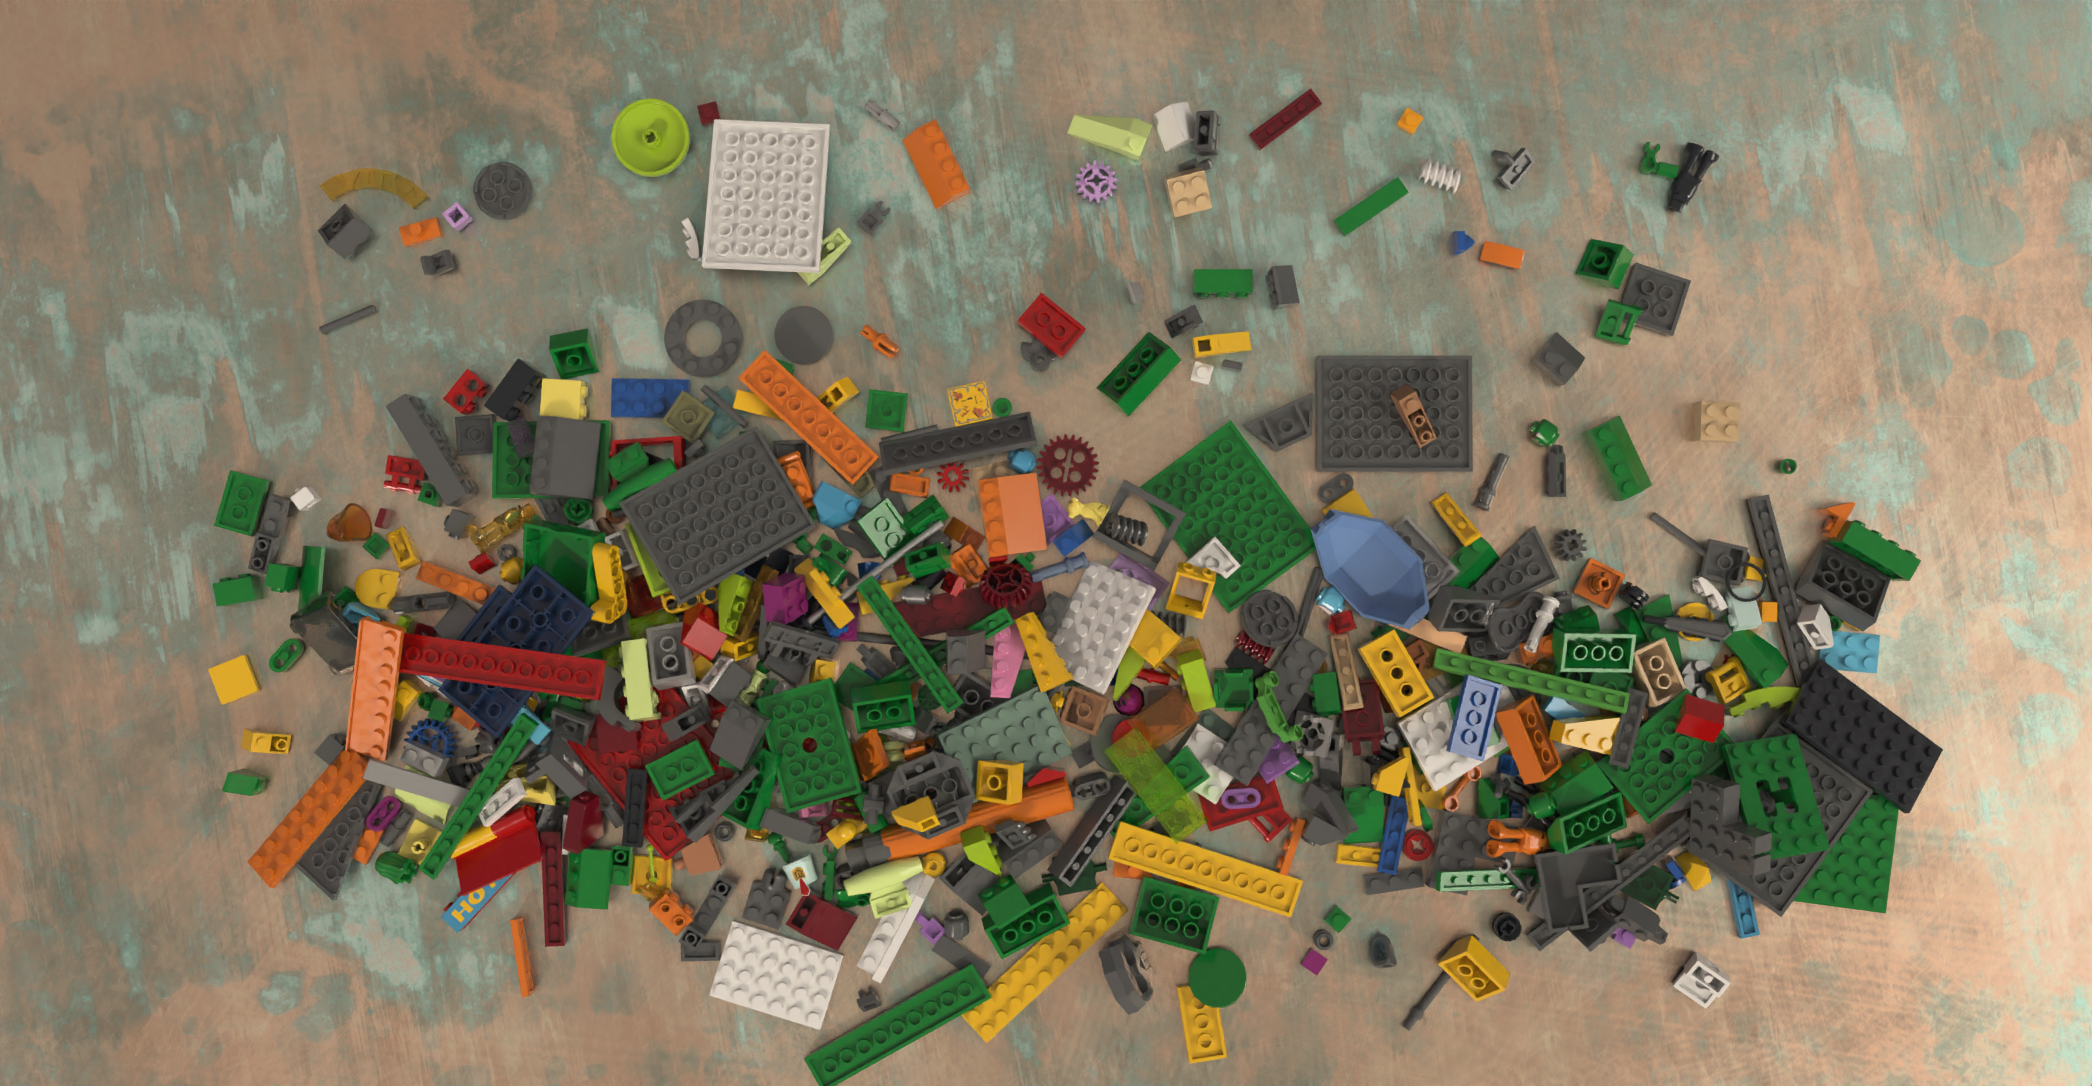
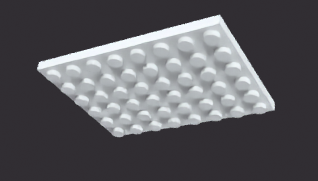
M714 119L702 256L703 268L820 273L830 124Z

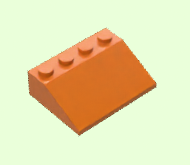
M1029 473L978 480L989 558L1047 550L1037 474Z

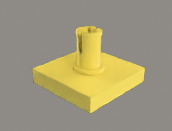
M416 818L398 854L408 859H414L415 863L421 865L443 831Z

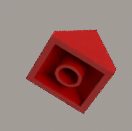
M1685 694L1674 732L1714 743L1724 726L1725 705Z

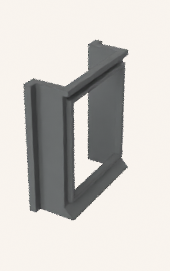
M1124 479L1108 513L1096 530L1093 538L1155 571L1186 513ZM1129 492L1175 516L1153 557L1123 540H1118L1117 537L1111 538L1110 533L1105 534V525L1108 517L1113 513L1118 514Z

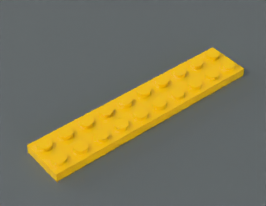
M1123 821L1119 822L1107 857L1110 860L1287 917L1292 916L1303 883L1302 879L1290 875L1285 876L1277 871Z
M1101 881L1097 885V889H1093L1066 914L1071 924L1038 940L988 987L992 995L991 999L961 1016L988 1043L1129 910Z

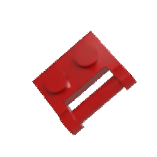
M1283 809L1263 815L1274 827L1271 831L1257 818L1248 821L1264 836L1263 839L1268 843L1293 819Z

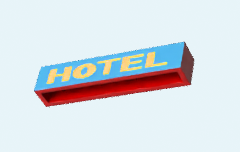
M516 873L466 896H462L460 891L456 895L458 899L454 903L450 902L443 909L445 913L441 918L457 933L461 932Z

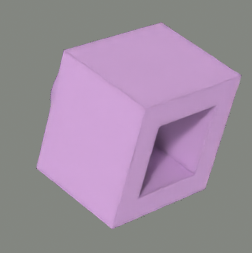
M458 202L442 213L457 231H460L473 220L466 209ZM459 215L463 216L461 219L457 220Z

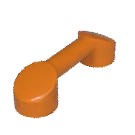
M1478 766L1464 773L1451 793L1443 796L1442 806L1446 811H1456L1459 807L1457 797L1469 781H1478L1481 778L1482 771Z

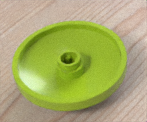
M641 99L629 104L617 116L612 128V146L617 158L627 169L641 176L658 177L670 173L682 163L689 150L690 131L686 120L673 105L659 99Z

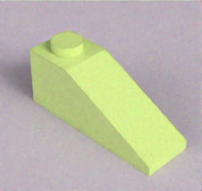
M837 228L822 241L820 273H797L810 285L833 264L852 241L840 228Z

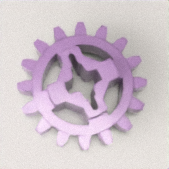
M1094 160L1092 166L1087 162L1086 169L1080 168L1082 174L1076 175V178L1080 180L1076 182V186H1080L1077 191L1078 193H1084L1083 199L1089 197V203L1096 199L1097 204H1099L1101 198L1106 202L1107 195L1113 196L1111 190H1116L1117 186L1113 183L1117 182V178H1113L1115 171H1109L1110 165L1104 167V161L1097 165L1096 160ZM1099 170L1103 171L1107 176H1103ZM1092 171L1090 177L1084 179L1086 174ZM1095 178H1098V181H1099V185H1098V186H1095V183H1094V179H1095ZM1109 185L1107 190L1101 193L1102 188ZM1086 188H1090L1094 194L1087 191Z

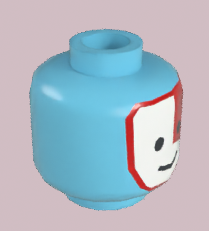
M1333 586L1324 587L1316 597L1318 600L1317 606L1329 615L1335 612L1340 613L1346 605L1343 603L1345 600L1343 596Z

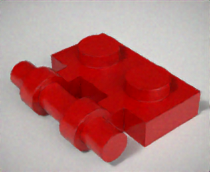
M388 455L385 474L392 475V480H385L384 488H390L391 491L396 492L399 490L408 491L409 494L415 495L420 493L422 486L417 485V480L425 481L427 473L419 460ZM400 477L409 478V484L401 483Z

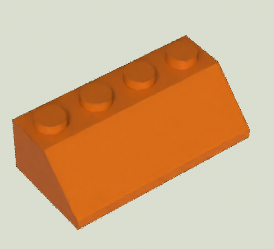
M936 119L918 127L902 140L936 210L971 193L970 187Z
M1529 695L1505 705L1496 712L1497 721L1502 728L1504 738L1509 745L1512 757L1516 762L1519 774L1525 785L1545 781L1563 766L1553 741L1548 739L1550 734L1534 695Z

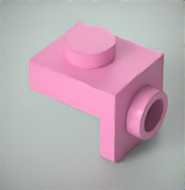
M828 802L797 810L799 818L829 816Z

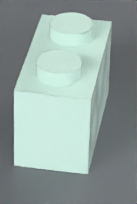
M1753 586L1732 589L1734 594L1740 598L1751 599L1755 597ZM1728 591L1724 594L1723 599L1728 606L1729 612L1728 622L1732 626L1733 632L1755 629L1762 624L1756 600L1742 602L1732 597Z

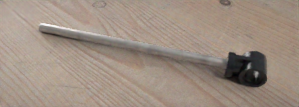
M938 520L843 591L839 597L844 601L858 591L856 586L871 575L875 578L902 558L905 553L910 552L944 526L942 521ZM822 607L810 617L803 614L795 621L785 625L812 632L815 630L813 623L827 614V612Z

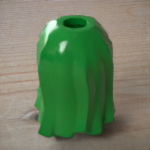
M392 851L381 853L376 859V871L383 877L393 881L394 884H403L404 882L410 884L413 880L412 877L417 875V864L414 859L405 858Z

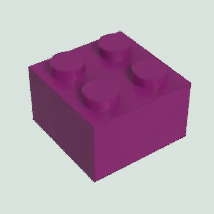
M785 572L762 584L766 622L774 621L787 624L808 612L804 575Z

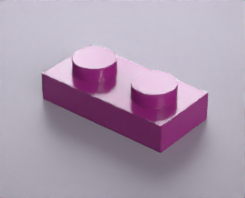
M844 602L855 617L848 623V631L841 633L837 639L839 641L857 642L859 604Z

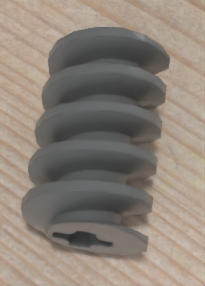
M1113 513L1107 519L1105 534L1107 535L1110 532L1111 538H1115L1117 535L1118 540H1122L1124 537L1125 542H1129L1131 539L1132 544H1136L1138 541V545L1142 546L1148 535V527L1143 521L1139 522V520H1132V518H1125V516H1118V514Z
M1159 611L1156 617L1178 636L1182 633L1184 638L1186 616L1182 614L1179 619L1178 614L1175 613L1173 618H1171L1170 613L1167 612L1165 617H1163V613Z

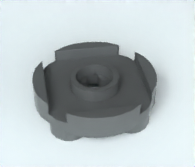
M1695 659L1688 660L1682 664L1679 672L1686 688L1693 696L1704 698L1713 690L1711 683L1705 677L1707 672L1714 671L1708 662ZM1699 675V681L1695 683L1694 676Z

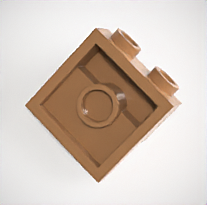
M1072 686V689H1069L1066 695V706L1060 712V723L1097 736L1110 699L1080 687Z

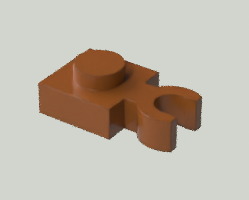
M1418 638L1404 646L1414 664H1417L1416 667L1421 675H1424L1422 671L1424 665H1427L1428 669L1433 670L1432 664L1425 659L1430 655L1422 639Z

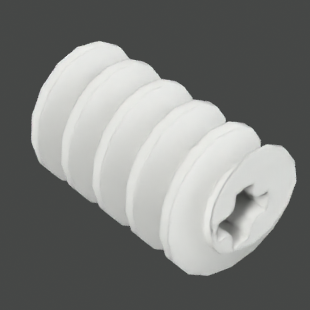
M1427 159L1420 169L1417 181L1424 177V184L1430 179L1431 186L1438 182V188L1440 189L1445 184L1446 191L1453 187V193H1455L1460 182L1461 170L1457 168L1453 172V167L1449 166L1446 169V164H1441L1439 167L1437 161L1431 165V159Z

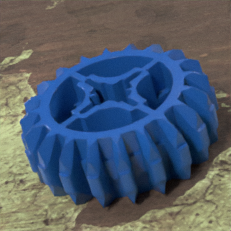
M426 718L424 722L419 720L417 725L411 726L413 731H407L406 733L410 738H405L404 742L408 743L419 740L422 744L429 747V741L434 740L431 744L432 749L453 758L455 754L451 751L457 750L453 743L458 742V740L452 739V736L456 733H449L451 726L444 727L445 721L438 723V720L433 719L431 721L430 718ZM433 729L439 733L430 736L428 733L426 734L424 730ZM442 739L444 740V750L440 744Z

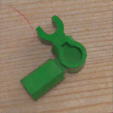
M1647 142L1643 148L1645 155H1643L1642 162L1639 165L1640 172L1646 175L1655 172V175L1675 179L1679 166L1660 161L1657 163L1655 154L1660 150V144H1657L1654 150H1651L1649 148L1650 142Z

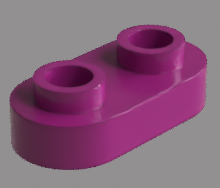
M394 796L384 797L366 819L367 827L374 832L384 830L400 811V801ZM390 804H394V808L392 810L388 809V806ZM380 819L381 823L379 825H375V821Z

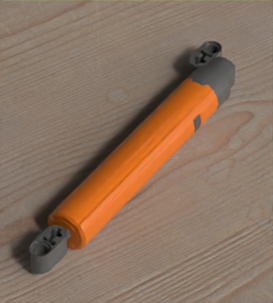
M1095 772L1076 778L1072 786H1069L1066 776L1030 787L1028 785L1022 786V801L1012 805L979 800L972 804L964 825L929 840L902 828L898 823L888 825L872 834L870 831L863 832L861 839L845 844L848 863L842 864L837 868L836 884L841 888H845L844 880L865 869L962 843L960 833L981 825L985 832L994 834L996 833L994 826L1001 824L1005 820L1013 819L1014 821L1019 820L1029 824L1074 811L1073 797H1076L1078 800H1088L1109 792L1110 782L1108 776L1104 772ZM1099 781H1105L1101 786L1096 785ZM847 874L849 877L842 878L840 875Z

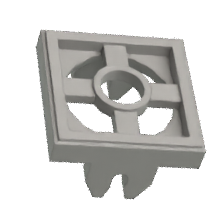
M1297 710L1295 725L1298 724L1302 728L1303 734L1306 735L1309 741L1307 747L1301 740L1291 741L1290 748L1295 749L1296 753H1304L1306 756L1316 755L1328 758L1335 719ZM1311 720L1312 725L1310 727H1301L1305 721ZM1319 722L1323 726L1325 734L1321 733V730L1318 728ZM1311 728L1316 729L1318 732L1316 739H1312L1309 735ZM1319 739L1324 740L1320 747L1314 749L1315 741Z

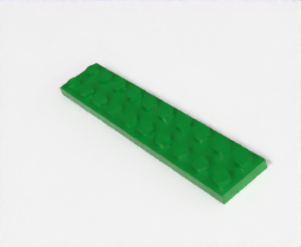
M971 963L805 1056L804 1060L819 1086H836L991 999L992 995L975 965Z

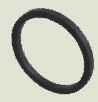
M1741 563L1735 565L1728 572L1726 587L1730 595L1742 602H1751L1761 597L1764 593L1766 577L1758 566L1751 563ZM1750 566L1759 572L1763 584L1757 596L1751 599H1743L1734 594L1730 587V576L1736 568Z

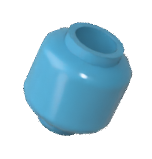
M1026 448L1011 450L1007 456L1009 468L1020 475L1029 474L1037 463L1035 454Z

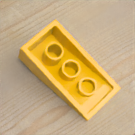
M1146 609L1129 647L1156 670L1182 640L1164 622Z

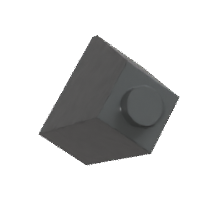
M766 808L759 825L761 828L805 844H815L821 836L820 830L822 827L806 818H799V815L795 813H787L786 809Z

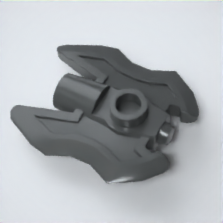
M860 505L855 514L860 518L871 508ZM856 518L848 526L854 534L839 528L834 529L840 542L846 547L856 549L862 558L880 556L856 523Z

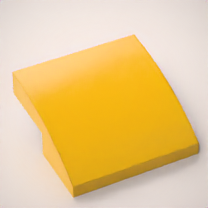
M1354 488L1321 509L1325 516L1332 509L1374 518Z

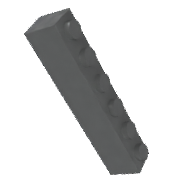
M1114 775L1110 781L1109 792L1099 796L1047 870L1072 887L1139 791L1126 780Z

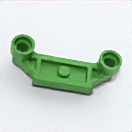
M1270 671L1262 677L1256 678L1255 684L1258 688L1259 697H1257L1259 707L1262 709L1272 733L1279 735L1283 743L1301 740L1303 738L1302 728L1298 724L1288 725L1273 693L1272 687L1279 684V677L1276 672Z

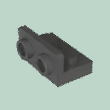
M537 803L535 822L540 841L541 831L560 830L563 823V815L567 813L568 807L558 803L556 805Z

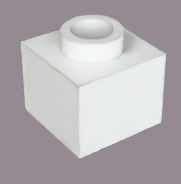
M309 486L299 487L294 491L295 495L290 498L297 508L302 511L309 510L322 499L315 489Z

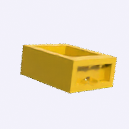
M1179 562L1167 597L1165 609L1203 619L1215 584L1217 572L1209 568L1194 566L1191 563ZM1180 576L1208 583L1202 601L1175 594Z

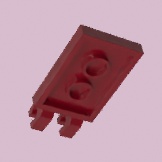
M1374 678L1358 680L1363 708L1344 711L1340 694L1345 741L1347 740L1348 743H1352L1353 756H1361L1360 742L1371 741L1373 754H1381L1380 740H1383V737H1385L1379 687Z

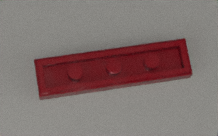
M1309 89L1251 132L1249 137L1261 151L1320 107L1322 102L1313 90Z

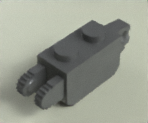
M1612 896L1603 903V908L1613 916L1618 925L1632 933L1637 939L1643 942L1649 939L1659 945L1665 943L1668 933L1659 926L1661 921L1659 915L1634 898H1628L1624 901L1617 896Z

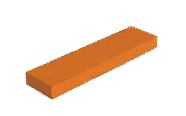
M518 916L511 919L510 924L521 996L528 997L534 992L523 917Z

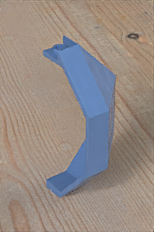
M1330 509L1324 519L1311 528L1324 578L1362 617L1410 630L1429 612L1430 608L1422 559L1384 520Z

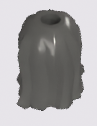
M483 726L478 727L480 732H478L475 738V742L480 743L478 752L494 754L506 737L505 732L497 738V744H494L496 737Z

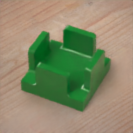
M1214 668L1215 707L1225 708V711H1244V708L1249 707L1252 701H1254L1253 668Z

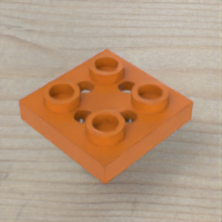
M1588 558L1572 593L1609 610L1625 574L1593 558Z

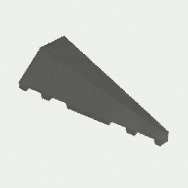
M752 764L748 770L742 773L736 772L731 779L727 781L723 779L699 792V796L693 799L687 798L682 805L678 807L672 806L669 810L674 820L681 825L686 837L697 843L759 773V770Z

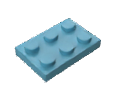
M1832 631L1834 646L1818 649L1817 660L1822 659L1835 670L1877 674L1880 635Z

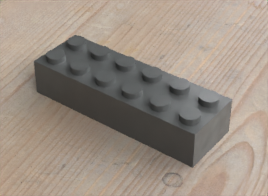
M404 394L386 405L387 410L445 505L459 507L476 497L477 493L475 490L477 488L475 484L467 479L465 475L467 472L461 463L458 464L455 459L457 457L456 453L445 443L447 439L442 431H438L435 424L437 423L434 417L426 412L425 402L421 398Z

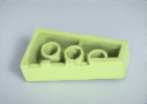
M647 639L621 641L622 647H619L620 658H623L624 665L621 667V674L625 678L626 686H623V693L627 697L628 705L625 706L626 716L629 717V720L637 722L662 719L661 712L656 710L659 698L655 690H653L654 685L649 668L651 666Z

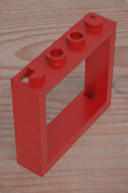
M682 436L611 440V451H609L611 457L637 441L641 446L673 444L674 464L677 470L686 466V454L684 453L686 451L685 438ZM613 478V484L611 485V491H612L617 485L620 484V482L617 481V480L614 479V478ZM626 515L618 517V519H628Z

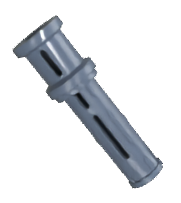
M1081 552L1078 556L1072 558L1065 557L1062 562L1030 571L1029 574L1032 583L1062 573L1072 574L1075 570L1087 569L1089 564L1085 553Z

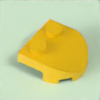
M371 568L361 573L355 582V593L358 599L369 607L392 610L391 603L393 598H395L399 571Z

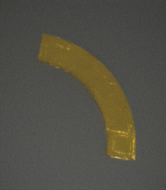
M354 169L353 171L335 175L319 185L333 202L347 193L361 189H379L391 192L402 198L414 210L429 198L413 182L396 173L381 169Z

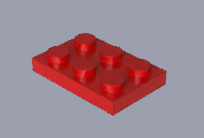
M1042 292L1017 320L1020 326L1061 359L1086 330L1084 326Z

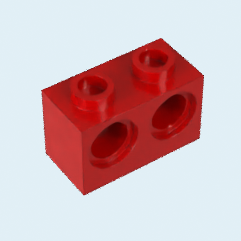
M467 369L443 400L461 414H470L476 408L477 401L487 395L490 384L474 371ZM477 381L478 387L472 391L471 384ZM465 396L466 402L460 406L459 398Z

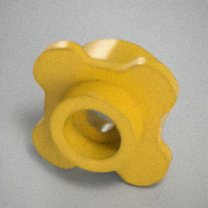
M1063 690L1061 693L1056 692L1051 700V705L1055 708L1056 713L1059 708L1064 707L1066 698L1063 697Z

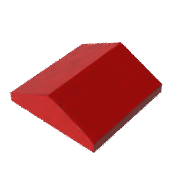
M1043 766L1028 778V787L1065 777V769Z

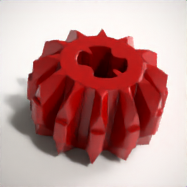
M957 461L953 462V466L950 463H946L948 468L940 465L944 472H937V475L943 476V478L938 479L937 482L942 483L945 481L942 485L943 490L948 485H950V493L953 491V486H955L957 492H960L959 484L964 488L966 487L962 480L969 481V477L963 476V474H967L969 471L968 469L961 471L964 467L963 463L958 467ZM951 471H955L958 479L951 481L948 474H952Z

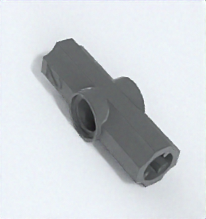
M448 591L395 597L391 605L394 614L453 608L454 597ZM422 598L425 601L424 607L421 606Z
M593 773L589 775L586 791L599 795L600 809L617 829L624 823V810ZM603 795L609 798L608 805L602 803L601 798Z

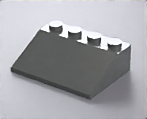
M538 415L530 493L543 497L594 500L601 423Z
M1823 539L1802 573L1795 593L1814 604H1821L1824 610L1863 632L1876 623L1891 578Z

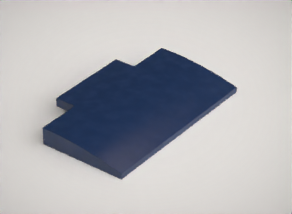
M534 565L513 593L502 585H498L456 640L563 655L596 612L545 569ZM446 679L438 689L496 738L500 737L535 692Z

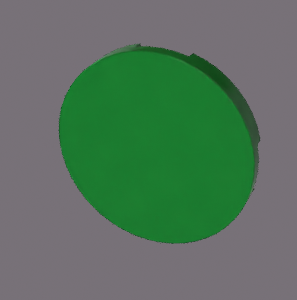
M1225 949L1208 950L1205 955L1200 954L1190 968V989L1193 995L1206 1006L1211 1008L1231 1006L1237 1002L1247 986L1246 968L1239 957L1231 951Z

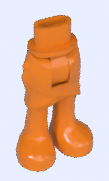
M1492 820L1488 825V833L1492 838L1517 839L1516 842L1489 840L1486 845V852L1489 857H1499L1505 852L1535 855L1545 850H1551L1546 832L1532 828L1518 827V829L1506 828L1498 820Z

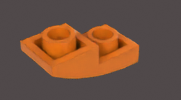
M1485 241L1480 260L1521 269L1525 250Z

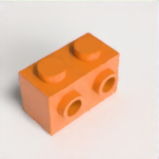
M1553 633L1542 636L1535 653H1532V650L1529 652L1524 649V645L1527 640H1524L1515 650L1518 663H1525L1528 666L1537 663V659L1543 657L1545 660L1554 658L1552 650Z
M665 888L649 903V911L677 936L693 921V909L687 903L683 904L675 891L672 890L670 892Z

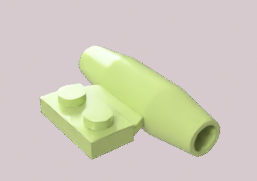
M918 856L897 859L865 869L843 882L848 896L870 893V905L874 918L877 919L910 907L912 903L909 892L902 882L922 872L923 868Z

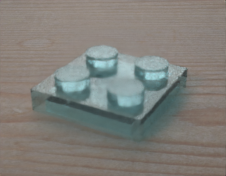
M726 385L717 391L716 394L733 408L735 395ZM709 397L702 402L716 412L708 424L716 439H719L739 425ZM734 409L745 420L750 418L745 411Z

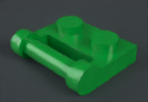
M1608 299L1595 336L1629 345L1632 330L1643 308ZM1625 313H1630L1623 334H1617Z

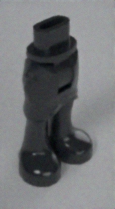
M1687 142L1685 152L1688 154V158L1678 177L1672 182L1669 196L1670 201L1667 207L1681 213L1684 206H1688L1702 184V179L1709 167L1719 162L1721 157L1711 150L1704 151L1705 147ZM1702 155L1701 163L1693 176L1691 172Z

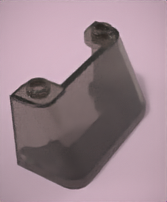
M328 590L292 614L290 628L294 633H298L329 665L333 674L343 676L354 671L358 630L342 614V607L334 603L333 600L336 599V595L331 590Z

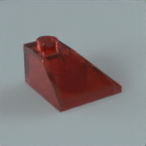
M644 574L626 581L627 610L631 619L644 617L663 608L661 596L652 597ZM668 601L667 605L673 603L674 601Z

